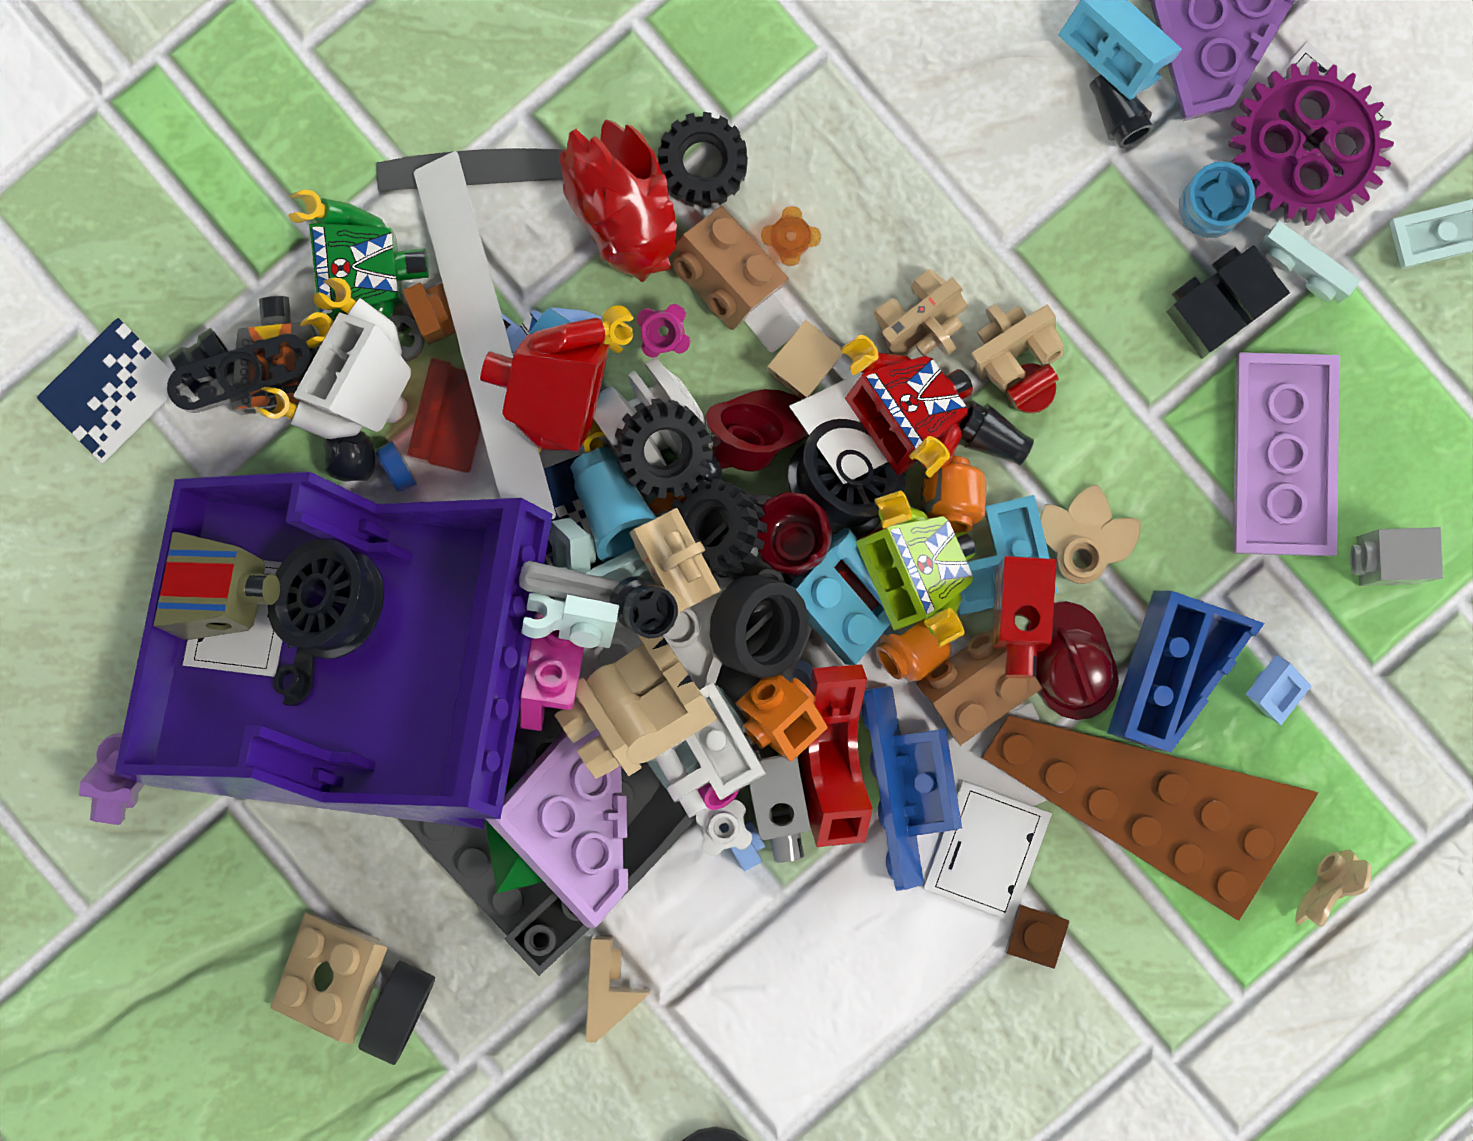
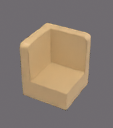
M805 320L768 365L767 373L803 400L816 392L819 383L842 356L841 347L809 321Z

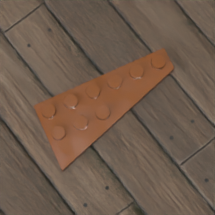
M1007 715L981 756L988 763L1238 921L1243 916L1319 793Z

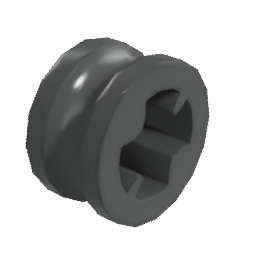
M404 315L390 317L389 319L395 324L397 332H401L404 326L410 327L413 330L408 333L411 339H414L413 345L410 348L401 346V357L405 362H410L422 352L425 340L416 321L411 317Z

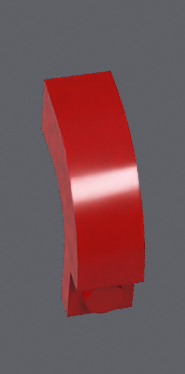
M862 664L812 669L808 689L814 695L815 701L813 703L828 728L798 755V762L809 824L816 847L866 842L873 808L863 781L858 754V721L867 683V677Z

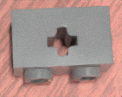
M1441 527L1378 529L1357 536V545L1351 546L1350 566L1352 574L1359 575V586L1414 585L1443 579Z

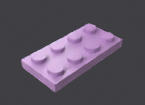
M1239 352L1236 355L1233 554L1331 557L1337 555L1340 355Z

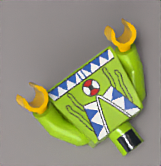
M901 490L874 499L875 504L880 508L879 517L882 521L883 530L855 542L893 630L895 631L925 619L924 624L929 629V632L936 637V644L939 648L963 636L964 629L956 613L962 602L961 592L971 585L973 581V575L967 563L975 554L973 539L962 531L954 533L949 520L944 516L928 519L923 511L911 508L905 494Z

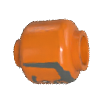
M953 456L950 464L940 468L931 478L924 472L921 483L920 510L926 514L928 519L944 516L949 520L954 533L961 531L967 533L971 531L973 525L979 523L986 513L987 481L985 474L977 467L971 466L967 458Z
M925 619L895 631L890 624L878 638L879 645L875 651L881 665L893 678L897 680L905 678L908 681H919L947 661L951 654L950 642L939 648L936 644V637L929 632V629L924 624Z

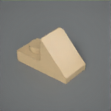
M592 936L586 1042H597L641 1003L651 991V989L611 987V979L621 978L622 949L613 948L612 936Z

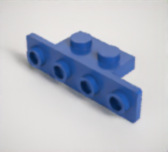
M887 686L866 689L864 692L865 701L862 704V718L866 728L870 730L873 749L870 754V768L874 778L878 780L881 799L878 804V818L882 828L886 830L889 850L886 854V868L890 878L894 880L896 891L908 890L924 884L917 835L962 829L947 730L944 728L900 735L893 688Z

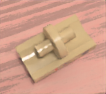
M928 269L917 277L911 285L913 294L920 301L916 306L906 312L896 299L885 302L874 312L890 354L907 356L917 349L922 356H925L938 347L945 355L949 356L956 350V346L950 336L963 327L957 316L968 308L961 294L963 291L962 287L953 277L945 281L934 271Z
M993 304L985 310L991 323L977 331L984 345L971 353L975 361L973 369L979 378L983 380L988 376L1003 393H1006L1007 389L1025 378V372L1015 358L1030 349L1043 367L1064 355V345L1056 330V315L1048 304L1026 317V314L1019 305L1004 314L996 304Z
M677 508L629 532L641 560L645 562L656 585L665 588L675 597L678 613L721 591L701 554L705 551L701 541L695 543Z

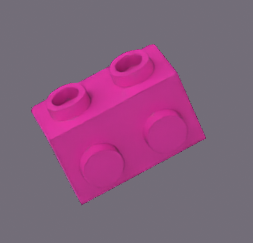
M537 612L536 620L544 618L541 613ZM560 630L552 631L543 638H531L521 693V728L541 731L546 707L566 710L574 707L584 647L577 646L570 640L558 638Z

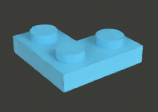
M1035 495L986 506L985 515L995 556L967 562L973 575V581L971 585L961 592L962 602L957 611L958 616L994 608L995 569L1004 556L1050 559ZM1055 583V594H1056V593H1058V591H1057V587H1056V583Z

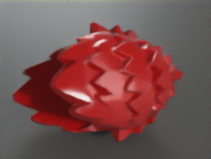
M608 119L602 124L600 140L594 136L589 141L577 129L570 131L567 149L559 154L564 184L562 185L563 194L572 211L590 234L589 237L596 244L602 262L606 261L617 272L633 275L640 282H644L651 273L670 270L671 266L668 258L676 249L677 242L674 204L669 200L665 174H662L656 156L643 135L631 125H625L624 129L616 122Z

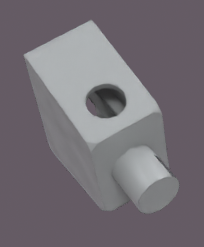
M756 744L751 745L752 750L766 772L765 775L749 784L760 840H771L775 862L783 863L801 859L804 857L800 833L810 831V824L797 757L792 762H789L769 745H766L763 749ZM775 804H788V807L782 812L771 811Z

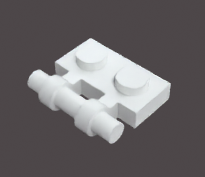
M714 682L699 691L717 717V720L650 760L651 762L655 760L658 762L670 784L667 791L674 802L680 801L689 818L707 808L697 791L704 785L711 783L717 796L722 800L766 774ZM685 742L688 743L701 768L689 775L675 752V749Z

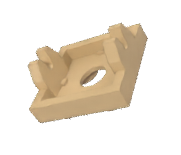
M305 912L270 1008L339 1042L353 1044L388 946L379 943V938L366 935L361 930L340 925L319 915ZM329 962L334 972L333 981L328 989L320 992L315 987L314 974L321 963Z

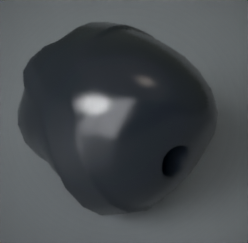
M360 431L355 436L335 439L324 438L323 446L325 448V464L327 466L325 471L331 478L343 482L368 481L374 473L376 459L374 444L370 436Z

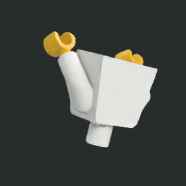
M330 278L324 280V283L334 289L336 293L335 301L333 302L328 296L319 292L313 294L314 303L322 310L340 308L348 315L339 312L293 395L296 399L300 400L298 405L291 403L287 394L281 389L267 386L261 388V390L275 394L277 406L270 412L254 406V409L258 414L267 418L278 419L283 416L292 419L291 425L325 439L355 436L362 428L378 432L383 429L386 422H398L406 414L407 401L401 394L411 377V369L401 357L402 349L395 324L361 298L357 302L352 299L350 287L345 280Z

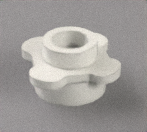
M733 800L721 809L711 810L706 808L696 815V822L702 826L705 840L702 843V848L705 853L710 856H718L724 849L736 847L743 850L751 844L752 834L745 828L743 816L746 808L742 802ZM727 823L729 825L728 832H720L719 825Z

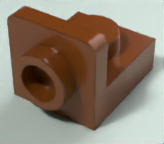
M420 282L402 290L421 335L428 345L456 333L443 283L426 290Z

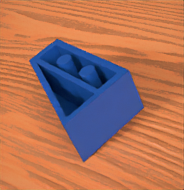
M1153 590L1107 734L1154 750L1171 753L1208 703L1207 698L1221 678L1229 674L1236 664L1235 659L1250 638L1257 635L1265 623L1174 591Z

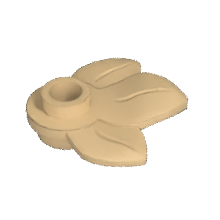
M1092 485L1078 494L1070 504L1068 511L1055 505H1045L1040 518L1046 544L1057 553V566L1060 573L1067 580L1077 584H1086L1096 580L1102 575L1107 564L1126 559L1134 550L1141 530L1139 519L1119 518L1112 520L1108 500L1098 485ZM1076 550H1084L1089 554L1090 563L1086 568H1078L1074 565L1072 556Z
M1351 850L1328 854L1317 868L1318 878L1316 883L1305 894L1297 908L1295 922L1300 925L1307 919H1310L1316 925L1323 927L1338 898L1356 896L1367 892L1371 881L1372 867L1370 863L1366 860H1359L1358 856Z

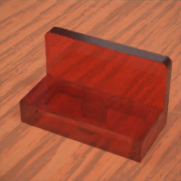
M431 358L407 456L413 461L469 473L472 469L481 433V425L466 370L455 368L451 362Z

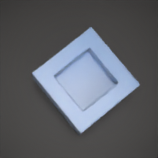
M1276 655L1266 669L1259 673L1246 695L1268 718L1282 725L1312 686L1290 662Z
M751 821L745 823L746 830L752 834L751 844L743 850L736 847L731 848L744 872L762 862L757 852L765 848ZM727 823L719 826L721 832H728L729 825Z

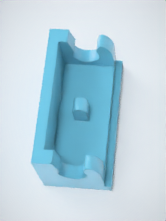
M1080 0L1058 34L1059 37L1129 100L1154 85L1162 77L1158 71L1164 65H1168L1175 60L1182 50L1179 45L1128 0Z

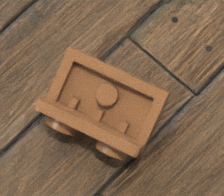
M722 205L683 234L676 244V249L668 258L670 265L674 268L679 278L687 282L708 305L710 311L731 330L737 328L750 312L782 288L789 279Z
M993 628L988 632L975 636L968 646L953 655L922 680L916 682L920 691L930 701L951 736L960 746L1042 689L1036 678H1011L1005 676L1006 649L993 648Z

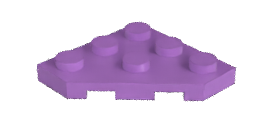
M1150 0L1157 27L1182 48L1176 59L1168 64L1183 122L1233 108L1295 0Z

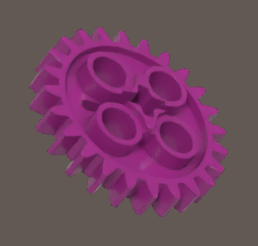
M1312 61L1309 64L1305 75H1301L1299 68L1293 63L1287 68L1286 80L1274 70L1267 77L1270 89L1257 82L1251 89L1257 101L1244 98L1238 106L1248 117L1238 116L1231 122L1230 126L1242 132V135L1232 137L1228 141V146L1241 150L1242 154L1233 158L1230 163L1245 167L1246 173L1250 176L1252 183L1256 187L1255 201L1263 196L1269 199L1265 211L1267 215L1271 214L1279 206L1283 207L1284 222L1289 223L1297 212H1302L1305 226H1310L1314 222L1317 212L1320 213L1325 224L1331 223L1335 219V207L1343 216H1349L1354 212L1352 200L1360 205H1364L1371 199L1365 187L1376 190L1382 185V179L1374 171H1385L1391 165L1389 160L1379 155V153L1386 152L1394 146L1393 141L1380 138V134L1392 125L1391 121H1377L1375 117L1384 106V103L1376 102L1369 105L1365 99L1370 94L1372 87L1368 85L1359 91L1353 89L1356 74L1353 72L1343 82L1337 80V65L1334 64L1323 76L1319 75L1316 61ZM1312 99L1316 101L1321 107V119L1314 120L1306 117L1300 108L1301 100ZM1279 112H1285L1290 123L1282 120L1279 117ZM1273 132L1281 135L1286 142V152L1281 154L1271 152L1265 145V134ZM1344 134L1351 137L1356 144V154L1351 156L1342 154L1335 144L1336 135ZM1314 136L1319 143L1308 152L1303 148L1302 144L1305 140ZM1332 166L1339 168L1342 171V176H1336L1333 173ZM1309 168L1317 172L1321 180L1320 189L1311 190L1303 186L1299 179L1300 169Z

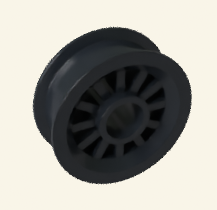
M833 419L817 426L810 433L806 442L792 455L787 471L788 486L790 492L805 494L824 509L832 533L836 534L838 531L848 528L855 536L873 530L881 522L879 517L880 508L875 504L874 499L900 490L904 493L905 472L897 475L889 462L873 469L870 460L864 454L856 450H845L838 455L836 460L838 473L847 482L843 484L818 449L817 442L824 434L838 428L855 429L867 435L869 433L861 422L850 419ZM850 454L859 456L867 464L868 472L855 479L849 478L841 467L843 457Z
M316 539L299 546L287 556L275 573L280 583V594L276 603L267 605L268 617L276 635L293 647L303 648L307 653L321 659L340 658L361 646L371 635L379 621L384 604V583L378 567L367 556L351 551L347 546L336 540Z

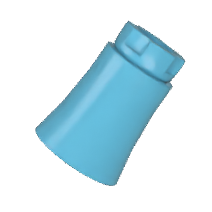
M598 447L576 458L571 465V470L575 480V491L584 508L592 531L597 556L605 563L634 549L635 543L629 532L657 517L648 507L636 486L628 480L617 463L619 460L614 454V450L608 447Z

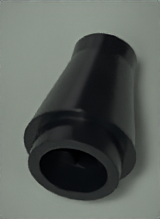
M1099 75L1090 83L1089 87L1095 96L1109 140H1115L1120 148H1125L1139 142L1153 130L1154 125L1150 120L1152 112L1137 96L1129 100L1102 75Z
M976 402L972 403L967 409L968 414L959 424L962 434L960 440L964 441V448L1009 460L1020 466L1028 457L1034 439L1022 433L990 404L987 403L983 407Z

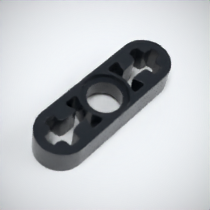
M282 334L177 368L170 375L167 382L168 396L177 407L186 412L199 413L266 392L261 390L263 387L279 388L301 381L314 359V354L302 338L293 334ZM287 345L295 352L302 351L303 357L295 361L297 369L289 371L284 365L270 367L268 369L272 373L273 378L265 380V367L257 357V354L265 352V359L270 362L283 357V347ZM240 359L248 360L255 369L253 381L246 387H233L227 378L229 366ZM216 367V378L219 385L225 391L223 394L217 395V388L209 386L198 391L199 400L195 402L186 395H180V389L187 386V377L192 376L198 382L212 380L214 378L210 374L209 369Z

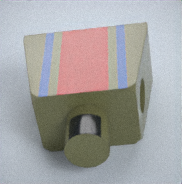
M173 532L154 626L182 640L249 631L254 626L258 604L273 605L278 600L280 594L279 580L274 574H264V560L240 547Z

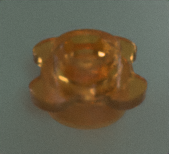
M789 206L782 211V217L774 225H767L763 228L761 239L765 245L772 246L774 251L780 255L782 264L795 266L800 262V256L809 247H817L819 245L821 233L818 228L810 227L804 221L799 208ZM794 232L796 235L795 240L789 241L786 238L787 233Z

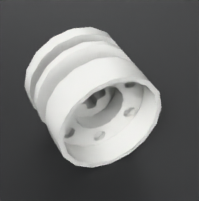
M656 357L645 363L650 376L655 382L650 388H647L635 371L628 374L630 385L636 396L629 402L612 386L599 393L594 420L606 437L604 438L613 450L614 445H618V440L615 437L617 428L623 429L625 425L622 418L626 413L633 416L637 412L634 406L641 402L645 406L652 405L651 399L660 398L664 403H668L669 399L678 401L681 406H687L703 422L707 430L704 415L678 376L667 370ZM659 430L653 433L646 441L644 447L646 460L654 466H667L661 452L670 447L679 457L682 449L680 436L671 430ZM713 442L708 443L709 448L713 446Z

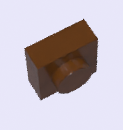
M1020 904L1005 953L1055 969L1070 920Z

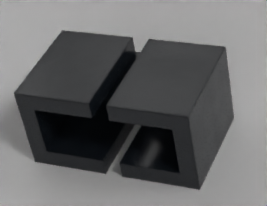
M1254 245L1242 254L1234 247L1212 264V267L1217 272L1202 284L1195 276L1171 294L1177 302L1166 312L1201 359L1290 294L1289 290Z

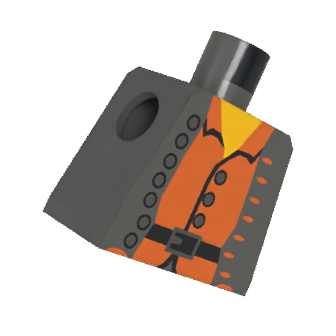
M264 297L259 299L261 326L238 329L236 349L282 334L296 335L305 342L310 338L317 337V334L312 325L300 326L301 322L291 323L289 297ZM287 345L283 347L284 356L270 362L265 359V352L257 354V357L265 367V380L273 378L272 373L268 369L270 367L284 365L289 371L297 369L295 361L303 357L302 351L295 352ZM320 346L315 349H312L314 357L317 354ZM240 359L234 363L233 387H246L253 381L255 369L250 361ZM301 381L277 388L287 394L291 403L298 405L300 400L296 399L293 395ZM263 392L231 402L232 410L239 415L258 414L254 409V406L270 412L277 406V398L273 393Z

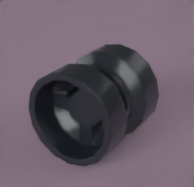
M209 328L198 335L197 343L189 348H178L169 354V358L175 369L183 365L228 352L215 331ZM235 362L229 366L227 377L234 373ZM216 367L209 369L210 374L214 378L212 380L198 382L192 376L186 378L187 387L196 397H198L200 389L209 387L211 381L216 379Z
M630 576L620 581L610 597L611 604L619 605L617 621L623 626L630 628L636 634L648 639L659 638L668 633L674 626L678 616V605L675 597L665 588L641 576Z

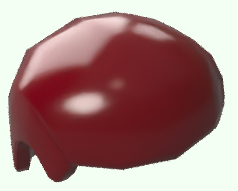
M784 492L768 499L762 505L765 516L760 518V521L767 524V533L757 534L758 539L765 541L763 549H758L762 561L779 573L801 575L820 565L828 554L832 542V529L824 509L807 495L800 493Z

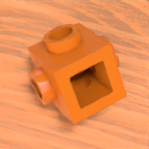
M780 674L774 677L762 678L735 703L747 721L742 725V729L747 736L761 749L766 745L771 746L789 762H792L828 728L813 703L815 701L814 695L797 678H793L790 682Z

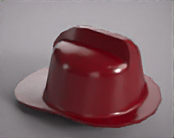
M762 389L711 406L705 415L707 427L712 432V450L719 460L721 468L733 467L747 472L760 471L770 465L781 449L796 444L808 437L809 434L789 407L801 401V399L781 390Z
M1064 601L1054 603L1052 641L1044 651H1037L1036 679L1042 687L1040 692L1047 705L1060 716L1074 720L1093 718L1105 711L1116 696L1119 679L1113 654L1104 630L1096 616L1082 605ZM1030 622L1028 624L1027 631H1030Z

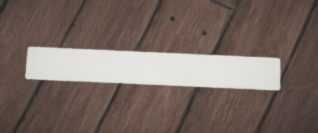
M454 151L416 169L414 177L500 499L523 498L552 513V519H554L556 513L538 448L514 423L506 420L502 415L507 389L480 380L482 365L489 351L513 358L460 159L458 153Z

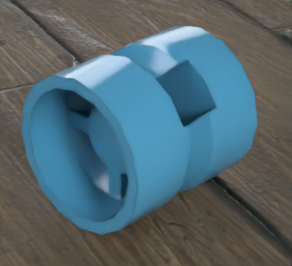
M1214 162L1204 166L1186 185L1179 199V214L1184 225L1192 233L1203 238H1218L1228 234L1252 208L1255 201V188L1252 180L1240 166L1230 162Z

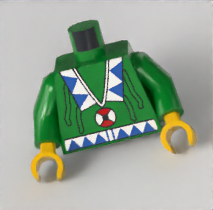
M309 189L292 193L289 196L293 199H301L306 205L305 214L301 212L288 214L292 222L302 223L311 219H315L317 222L309 224L316 293H323L334 302L336 293L332 287L324 283V280L341 278L348 283L352 299L357 302L361 298L389 319L392 317L395 307L403 304L401 281L429 278L426 248L398 251L395 233L392 228L386 227L381 218L350 203L325 198L320 199L314 191ZM318 307V312L311 314L300 323V326L313 325L319 331L320 336L310 338L306 341L307 345L312 349L321 346L339 312L348 314L340 308L322 310Z

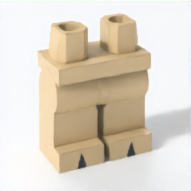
M639 635L638 637L642 641L640 646L614 664L604 665L590 675L587 681L584 678L579 679L574 707L570 710L561 709L555 714V717L573 744L595 729L601 734L577 750L595 779L611 772L620 765L627 775L630 776L642 768L639 763L656 758L717 720L712 709L664 636L648 639Z

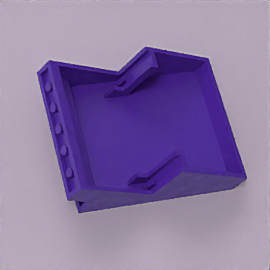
M312 472L175 479L114 774L151 787L478 829L484 828L485 819H501L521 693L531 644V638L521 633L524 617L535 619L536 611L526 610L529 594L533 592L526 591L519 586V576L525 562L532 561L544 564L553 514L523 498L376 504ZM173 532L234 545L262 560L283 562L296 548L309 541L332 539L344 544L351 551L359 552L370 558L378 567L384 583L383 609L371 635L356 650L343 657L335 659L316 657L314 684L311 693L302 703L296 706L283 704L285 696L277 693L274 689V677L183 666L188 640H182L154 626ZM282 641L277 671L285 665L293 666L297 647L288 648V644ZM293 673L284 677L282 682L284 689L292 685L294 681Z

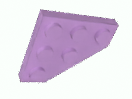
M595 729L573 744L563 730L504 796L501 819L486 820L587 928H596L628 891V869H623V838H627V798L622 796L621 765L595 779L577 752L579 748L601 735L599 731Z

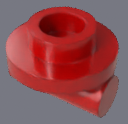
M1034 363L1023 364L1021 368L1025 372V378L1006 390L1007 398L1014 408L1023 413L1035 414L1042 412L1053 402L1056 394V381L1059 378L1049 363L1043 367Z

